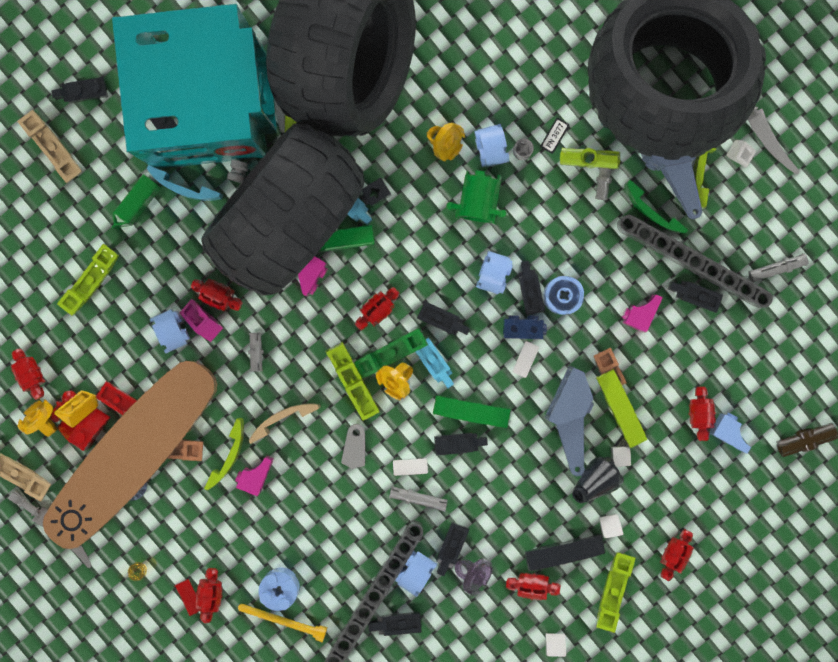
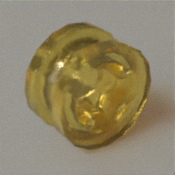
M135 562L129 567L127 573L131 580L139 581L146 575L147 568L142 562ZM135 567H137V569L140 568L142 571L139 573V576L133 573Z

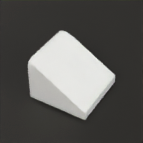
M735 140L727 156L747 168L756 150L745 141Z
M629 446L611 447V458L614 460L616 467L631 466Z
M618 514L599 517L604 538L623 535Z
M546 633L547 656H566L565 634Z

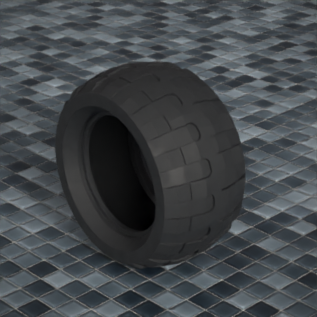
M279 0L269 32L266 63L269 87L282 112L297 123H307L311 127L320 129L331 136H363L379 127L396 105L409 72L416 34L414 1Z
M623 0L607 17L602 28L598 31L588 60L589 96L592 106L598 110V119L605 128L611 130L619 142L625 146L629 145L639 150V153L650 157L654 155L664 157L667 160H679L683 156L694 158L705 154L712 148H717L738 132L753 112L761 96L765 76L766 52L765 48L760 44V33L746 16V13L730 0ZM651 46H672L685 50L697 57L707 67L714 80L716 93L694 100L677 99L662 94L641 77L635 67L632 55L639 50Z
M307 123L293 124L263 156L208 226L201 238L203 251L211 258L216 268L236 284L248 290H253L262 296L278 293L305 268L347 216L364 187L363 169L355 162L356 160L349 150L330 134L320 129H315Z

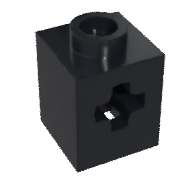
M380 177L362 189L363 195H361V198L366 205L370 204L373 208L392 195ZM372 190L380 191L378 198H375V196L371 197Z

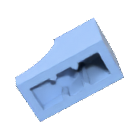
M720 413L716 423H714L715 428H711L710 434L748 454L751 447L745 443L741 436L740 427L742 424L737 422L738 418L730 413H727V415Z

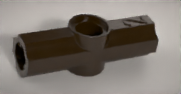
M828 423L816 428L800 430L795 433L796 435L776 441V446L781 457H786L801 451L807 452L817 449L818 445L838 439V432L833 423Z

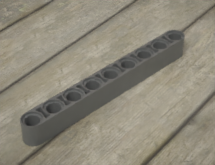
M626 215L617 222V228L622 234L756 308L771 305L773 296L769 291L638 218ZM624 220H629L631 222L630 229H625L623 227ZM641 229H645L648 232L646 239L640 236ZM658 238L664 240L665 245L663 248L657 246ZM675 247L681 250L679 258L673 253ZM692 257L698 260L696 267H693L690 263ZM709 266H712L715 270L713 276L707 273ZM726 275H728L731 278V284L729 286L726 285L724 282V278ZM743 285H746L748 288L746 295L741 292ZM760 294H762L765 298L763 304H760L758 301V296Z
M413 520L407 524L329 650L325 662H330L329 659L331 657H336L339 662H345L422 538V523ZM417 526L420 532L417 535L411 534L409 531L411 527ZM401 543H408L410 545L409 550H401L399 547ZM392 559H397L400 565L392 567L389 562ZM386 575L390 581L382 583L379 578ZM371 592H377L380 595V597L378 599H372L369 596V594ZM362 608H366L369 610L370 613L368 615H362L360 614L359 610ZM355 624L359 627V630L356 632L351 631L349 626ZM341 641H347L349 643V646L347 648H343L340 646L339 643Z

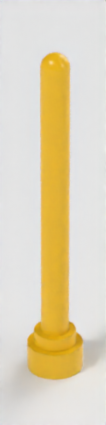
M245 604L238 606V610L311 634L313 635L312 637L316 638V641L323 642L327 631L325 626L312 627Z

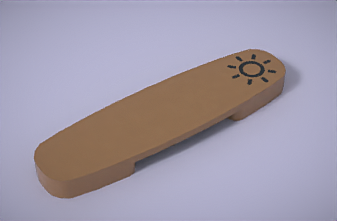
M185 361L177 364L145 392L105 434L70 477L44 516V531L53 542L66 549L81 546L117 515L155 474L185 435L191 431L216 394V377L208 368L197 361Z

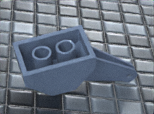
M641 154L642 160L646 162L645 165L649 169L662 171L688 218H699L702 215V207L691 164L696 157L683 156L679 160H667L664 157L654 155L650 157Z
M568 366L544 418L557 426L570 472L574 476H581L584 473V417L586 413L591 412L594 406L592 402L594 398L585 373Z

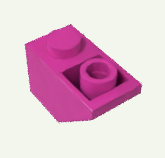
M315 256L298 274L302 293L307 297L309 294L313 295L318 287L316 284L318 279H323L328 271L326 268L327 263Z

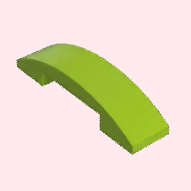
M712 148L705 154L696 157L693 172L702 209H705L707 206L709 194L708 188H702L707 154L716 151V148Z
M102 244L92 257L93 261L74 286L66 291L57 305L71 316H74L107 277L119 255L107 245Z
M242 418L236 419L229 434V437L235 439V442L221 471L215 469L211 472L204 487L205 490H209L219 483L235 464L244 437V422Z
M616 552L602 593L596 621L597 628L615 633L620 616L621 602L628 577H631L635 557Z

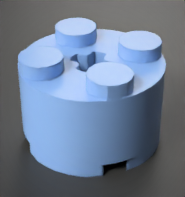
M501 124L474 131L482 167H491L509 162V154L506 153V139Z
M487 251L476 287L495 294H503L506 287L505 276L510 275L513 266L510 258Z
M559 276L552 279L546 285L543 292V300L546 307L558 315L574 313L581 307L584 299V289L581 283L569 276ZM560 291L567 292L566 300L560 299Z
M170 309L150 318V322L155 321L152 327L160 345H164L167 348L164 350L165 353L188 344L187 340L190 337L187 330L182 329L179 324L182 322L178 311L173 312Z
M413 551L405 564L408 567L402 568L395 581L398 582L397 585L417 597L430 578L431 572L436 568L437 563L419 551L417 553Z
M283 567L269 571L259 585L260 602L274 611L287 610L296 600L300 590V584L294 572ZM278 586H281V592L277 591Z

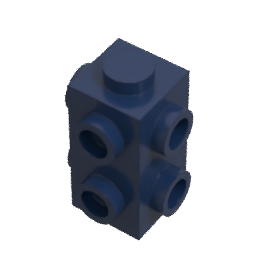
M508 315V319H503V338L543 339V335L546 336L547 324H544V320H539V316H527V319H520L519 315Z

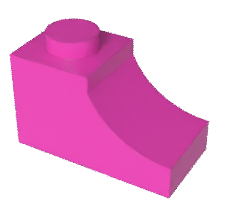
M655 294L642 306L636 307L633 305L626 308L622 315L624 319L622 323L640 332L647 333L663 297Z
M193 299L179 312L193 330L209 342L223 329L218 321Z
M266 456L258 467L252 469L245 468L243 471H239L235 482H238L236 488L258 496L261 493L274 458Z

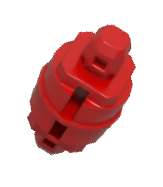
M194 279L191 283L192 290L197 293L200 292L198 299L210 305V307L224 312L228 307L235 311H239L242 307L243 302L236 297L233 298L235 291L223 283L208 279L205 283Z
M394 287L390 288L386 295L381 291L377 294L375 293L362 306L359 311L363 316L359 317L355 322V325L360 330L365 329L369 322L373 326L380 324L392 312L395 306L391 301H395L399 297V292Z
M21 349L14 350L12 358L15 363L10 367L20 388H22L23 392L31 391L30 394L35 400L44 397V390L40 386L46 381L36 360L33 357H26Z
M696 387L695 396H697V399H691L689 404L691 428H698L697 438L699 441H708L710 438L708 428H715L714 423H716L715 404H713V399H706V396H708L706 387Z
M686 529L679 535L680 539L672 537L661 557L660 563L666 565L665 569H662L661 578L667 581L672 580L675 575L674 571L682 573L693 553L694 547L688 545L692 541L693 533Z
M208 568L205 575L206 579H200L197 587L195 604L196 608L200 611V619L203 623L211 622L212 612L219 611L223 597L222 582L218 580L216 568Z
M520 573L519 580L508 578L506 581L507 589L513 591L518 589V597L531 600H547L548 593L555 596L560 595L561 585L553 582L549 584L548 576L536 573Z

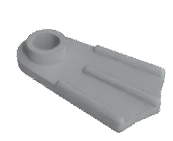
M353 424L349 427L341 463L351 469L365 466V429L360 424ZM358 429L360 434L358 436L354 435L353 430Z

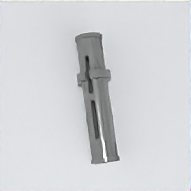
M806 254L790 259L786 257L783 258V261L750 270L748 274L751 282L754 283L755 281L780 273H790L793 269L807 266L809 261Z
M394 486L391 487L389 498L405 501V504L413 503L443 512L446 510V503L448 501L447 499L413 492V489L405 490Z

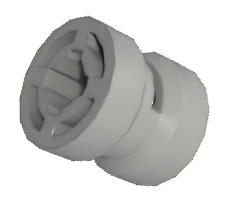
M525 138L518 140L513 148L515 158L521 161L528 159L534 149L532 142Z
M231 160L230 166L232 170L228 173L227 179L242 183L246 178V172L249 171L250 164Z

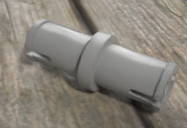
M600 168L599 176L596 178L598 185L595 199H608L609 184L612 183V178H610L611 169Z
M249 333L250 350H248V354H250V371H263L262 354H264V350H262L261 345L262 333Z

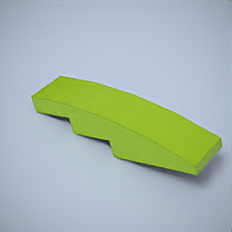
M341 342L326 350V354L361 419L364 421L379 413L380 411L344 343Z
M612 369L596 377L605 400L628 446L632 448L646 441L647 437L615 371Z

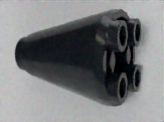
M596 457L589 462L572 491L575 501L586 503L613 493L620 488L624 478L615 466L614 460L610 457Z

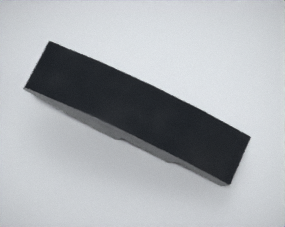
M596 534L582 539L576 538L562 543L556 542L525 551L524 553L528 571L602 555L605 554L602 535Z

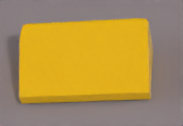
M81 390L56 410L55 415L73 428L99 406L95 398L96 395Z

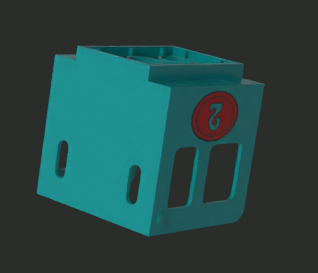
M237 4L112 17L126 152L154 168H173L228 162L231 160L263 158L268 152L266 134L277 133L274 98L267 76V53ZM169 34V39L166 42H158L153 35ZM175 116L178 119V125L175 128L148 130L146 128V122L151 118ZM194 147H204V148L189 149V150H179V151H170V152H157V151H167V150H176V149H185V148H194ZM202 155L185 160L171 161L167 159L175 157Z

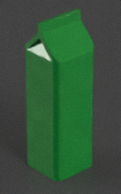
M143 174L114 210V224L112 228L119 230L121 227L132 226L162 187Z
M373 226L336 230L319 252L375 245Z

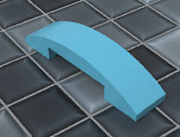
M149 165L147 167L149 173L159 183L177 194L204 201L223 198L221 193L203 186L200 193L171 183L168 181L170 174Z

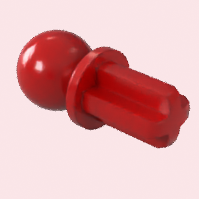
M74 391L63 393L62 402H56L57 405L51 413L50 420L54 422L60 420L55 415V411L76 395Z

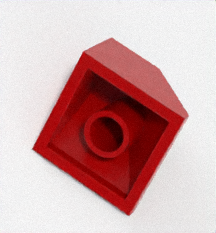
M96 408L73 428L64 421H61L57 428L67 441L85 451L91 448L111 417Z

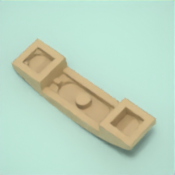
M31 110L17 121L55 166V170L66 183L82 172L61 141L34 110Z
M299 404L279 411L265 420L255 430L249 439L250 444L270 434L267 426L298 410L301 416L304 417L321 407L320 404Z
M0 453V477L24 489V493L41 502L51 484L28 467Z

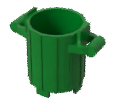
M476 170L475 175H470V172L466 171L460 204L448 202L446 205L450 211H456L455 218L458 220L462 218L496 225L498 217L507 219L509 216L505 210H497L502 182L501 176L498 175V178L494 179L490 175L485 174V171Z

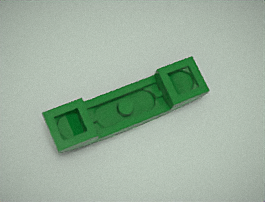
M631 180L624 184L630 201L649 222L675 234L682 235L688 231L674 217L667 222L643 202L640 197L644 191Z
M420 328L355 361L354 364L361 378L364 379L379 371L383 366H389L427 346L428 343Z
M436 395L433 408L434 415L508 428L511 409L489 406Z

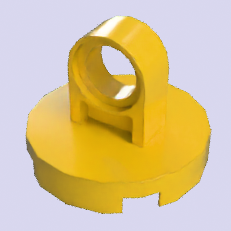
M448 123L443 127L434 126L427 132V138L433 145L434 155L442 161L447 159L453 160L463 147L461 140L462 137L465 138L464 129L456 123Z
M404 362L400 363L395 369L390 366H383L376 373L377 382L379 385L383 383L387 388L385 392L392 398L397 400L404 399L410 393L407 381L413 373V368Z
M39 400L32 404L24 412L26 416L23 421L19 419V430L24 434H31L40 430L44 435L50 437L57 431V427L49 419L53 406L47 400H44V402Z

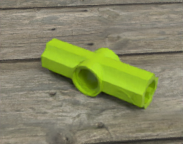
M562 148L560 165L580 166L590 169H619L621 153L591 148ZM594 154V160L591 163H587L586 157Z

